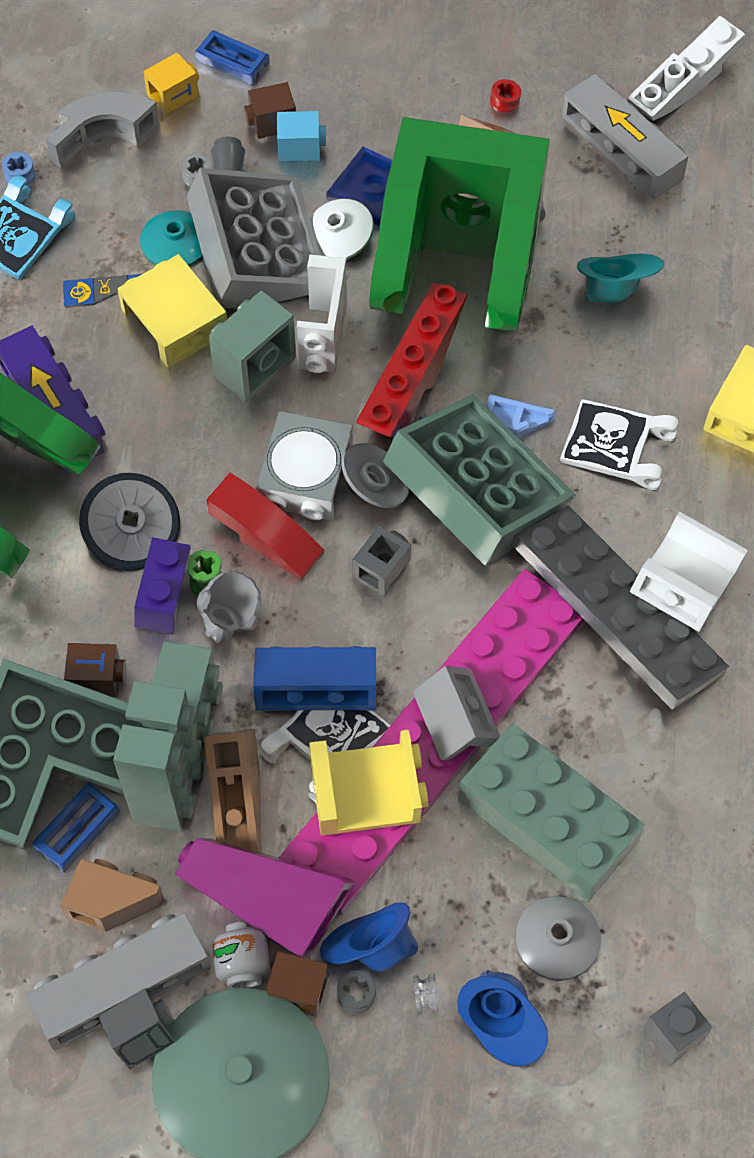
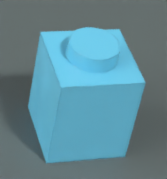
M318 111L277 112L279 162L320 161V146H326V125H319Z

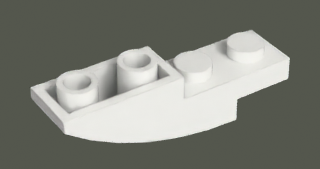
M719 16L679 56L673 53L627 98V102L633 104L637 110L652 121L674 111L705 88L722 72V64L745 42V33Z

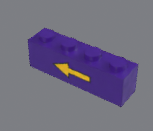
M33 325L0 340V367L6 377L91 435L101 446L94 457L104 453L101 437L106 435L105 430L96 415L90 417L87 413L88 403L79 388L73 390L69 383L72 382V379L64 363L60 362L57 364L53 358L55 352L47 336L40 338Z

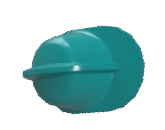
M642 253L613 257H589L577 262L578 271L586 276V295L588 300L605 303L621 302L629 298L637 290L641 278L655 275L664 268V261L660 257Z

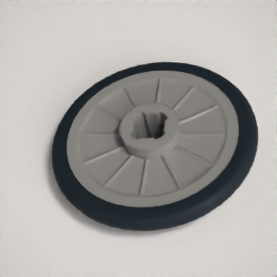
M120 473L103 479L89 491L81 506L79 526L87 548L101 562L121 570H140L145 567L152 537L173 542L177 541L180 531V514L173 496L161 483L151 477L138 473ZM125 515L133 518L136 517L138 519L136 527L124 526L122 524L123 517Z

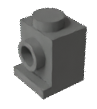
M378 526L352 559L353 578L385 597L389 592V587L411 560V544L402 534L396 531L389 532L383 527Z

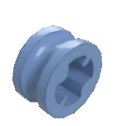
M13 152L3 159L2 169L8 184L15 175L26 178L28 181L26 186L34 180L36 174L32 158L27 153Z

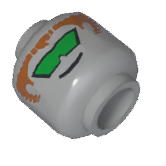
M236 922L227 925L226 932L214 939L212 947L217 979L227 983L229 989L254 988L262 984L261 979L266 977L271 971L268 939L260 930L252 929L251 925L247 922Z

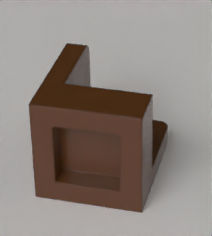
M277 951L266 989L268 996L300 1004V1010L304 1014L318 1017L329 977L328 964Z

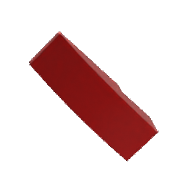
M231 472L206 499L209 515L237 532L240 536V542L301 581L324 554V549L290 516Z

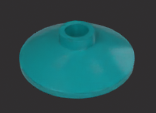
M172 210L160 213L150 219L142 229L140 236L141 249L145 257L155 265L169 260L178 254L188 266L194 265L203 258L191 212Z

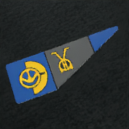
M142 274L63 281L64 306L94 304L117 293V288L124 285L129 279Z

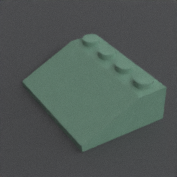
M474 394L398 430L383 460L396 476L485 566L514 549L511 544L516 534L560 511L576 495Z

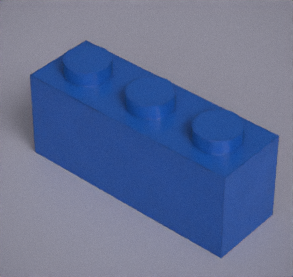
M274 646L270 648H255L253 683L255 711L376 710V647Z

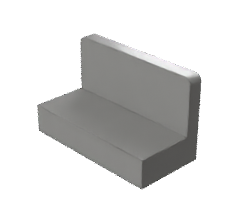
M444 666L414 689V697L441 760L449 761L468 746L491 747L500 737L471 669Z

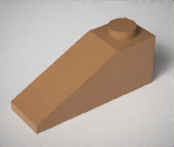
M255 728L207 735L204 737L216 840L261 853L260 771Z

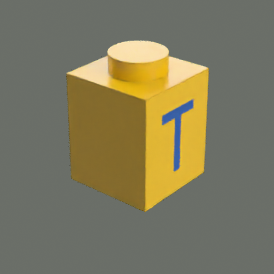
M177 52L143 71L147 95L156 102V105L165 115L199 96L197 83L199 74L195 66L191 62H186Z

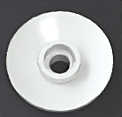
M337 199L319 207L310 217L321 256L350 259L359 254L368 245L373 235L374 222L369 210L355 200Z

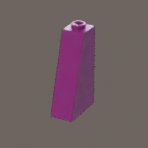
M196 838L194 842L190 841L179 855L178 863L181 865L175 873L176 876L302 958L313 955L355 884L348 877L211 838Z

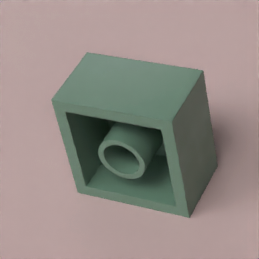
M262 290L253 298L243 301L237 311L225 322H219L209 335L214 378L246 403L296 358L294 315Z

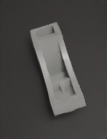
M106 91L84 96L71 102L59 111L61 126L55 128L45 140L51 163L60 169L85 146L98 139L121 138L138 146L159 126L156 102L142 95L123 91Z

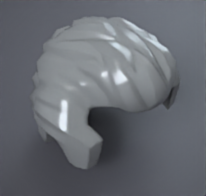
M230 570L227 573L223 572L215 576L199 593L196 603L206 628L205 635L214 639L216 643H220L223 640L230 639L234 633L255 629L259 621V609L262 600L261 592L251 577H246L244 573Z

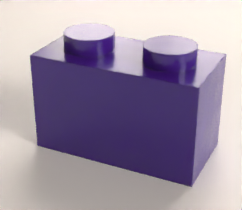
M152 537L134 606V627L173 635L188 575L187 565L191 545Z

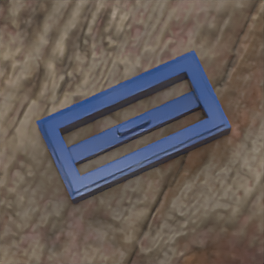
M214 30L209 33L195 51L196 60L251 85L256 81V75L260 76L263 72L262 67H267L270 63L269 54ZM212 43L215 44V45H217V46H219V47H222V48L226 49V51L223 50V49H221V48H218V47L212 45ZM238 55H240V56H242V57H244V58H247V59L253 61L254 63H252V62H250V61H248V60H246V59H243V58L239 57Z
M88 782L32 842V846L39 853L44 854L51 863H55L62 872H65L120 812L119 806ZM91 797L94 798L95 801L74 821L52 848L49 847V842ZM103 807H105V809L89 825V827L77 838V840L66 850V852L62 856H60L61 852L85 828V826L96 816V814Z

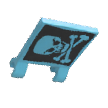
M15 175L10 180L5 194L0 199V270L21 280L58 232L74 220L75 212L71 210L72 203L65 199L57 201L49 218L24 206L21 202L29 197L31 189L26 186L28 182L26 178Z

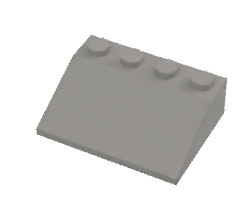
M199 168L186 197L212 292L223 308H238L243 301L253 298L261 290L276 302L309 295L307 270L309 254H321L297 176Z

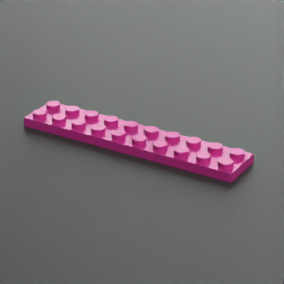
M524 568L437 672L444 666L471 669L497 727L585 620L553 587ZM414 697L373 747L400 744V732L403 730H409L411 744H419L422 767L416 769L418 783L425 782L428 796V807L422 808V819L481 746H468L449 761L441 760ZM316 812L278 858L353 880L355 884L338 911L340 915H343L418 823L321 836L318 813Z

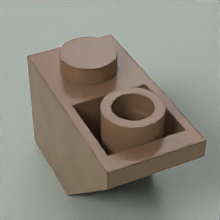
M80 859L60 906L67 919L106 932L161 907L164 897L160 885H157V880L149 875L134 872L133 876L119 872L118 867L108 861L95 859L92 863Z

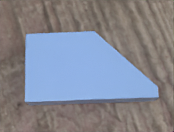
M491 394L486 405L518 438L554 422L556 410Z

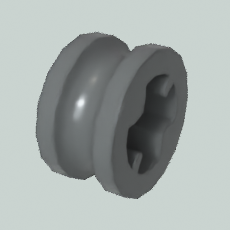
M351 970L339 979L337 996L341 1007L353 1014L363 1013L370 1009L375 1001L376 988L375 982L369 974L361 970ZM357 982L360 988L367 987L369 993L363 992L362 1001L356 1002L353 996H345L344 991H350L351 983Z

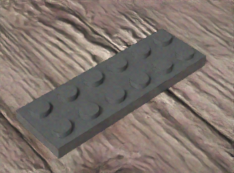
M570 506L561 509L515 535L511 545L671 709H674L722 677L729 668V665L690 626L630 592L638 574Z

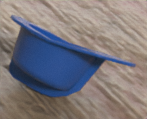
M404 902L393 903L377 912L342 924L323 941L319 950L321 959L328 964L336 965L359 960L373 971L380 972L390 969L413 956L418 951V943L408 925L411 914L410 907Z
M486 970L480 977L469 980L460 989L457 997V1007L460 1016L496 1059L509 1065L524 1066L537 1061L544 1054L548 1044V1030L541 1015L529 1001L527 990L520 980L508 973Z

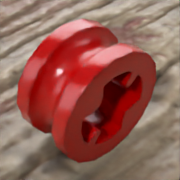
M508 79L495 82L490 95L491 107L505 113L515 110L520 103L522 92L520 86ZM505 93L510 94L511 98H509L508 95L506 96V98L501 97L500 94H502L503 96H505Z

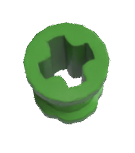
M199 550L194 552L188 559L187 572L190 576V588L196 596L215 576L222 573L220 571L222 561L215 552Z

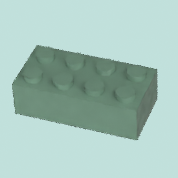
M514 723L505 730L460 781L458 800L587 902L591 900L636 846L645 826L642 821Z

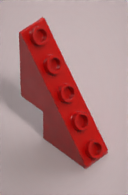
M432 283L356 421L357 424L388 437H393L398 430L413 423L424 390L434 388L468 295L456 291L450 285Z

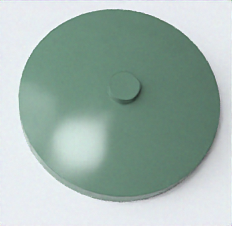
M236 988L219 991L196 1001L174 1020L175 1022L169 1028L176 1042L155 1055L152 1070V1091L154 1102L164 1127L183 1150L194 1158H284L296 1150L308 1138L324 1111L328 1097L330 1076L327 1053L322 1038L314 1024L303 1011L290 1001L268 996L267 991L253 988Z

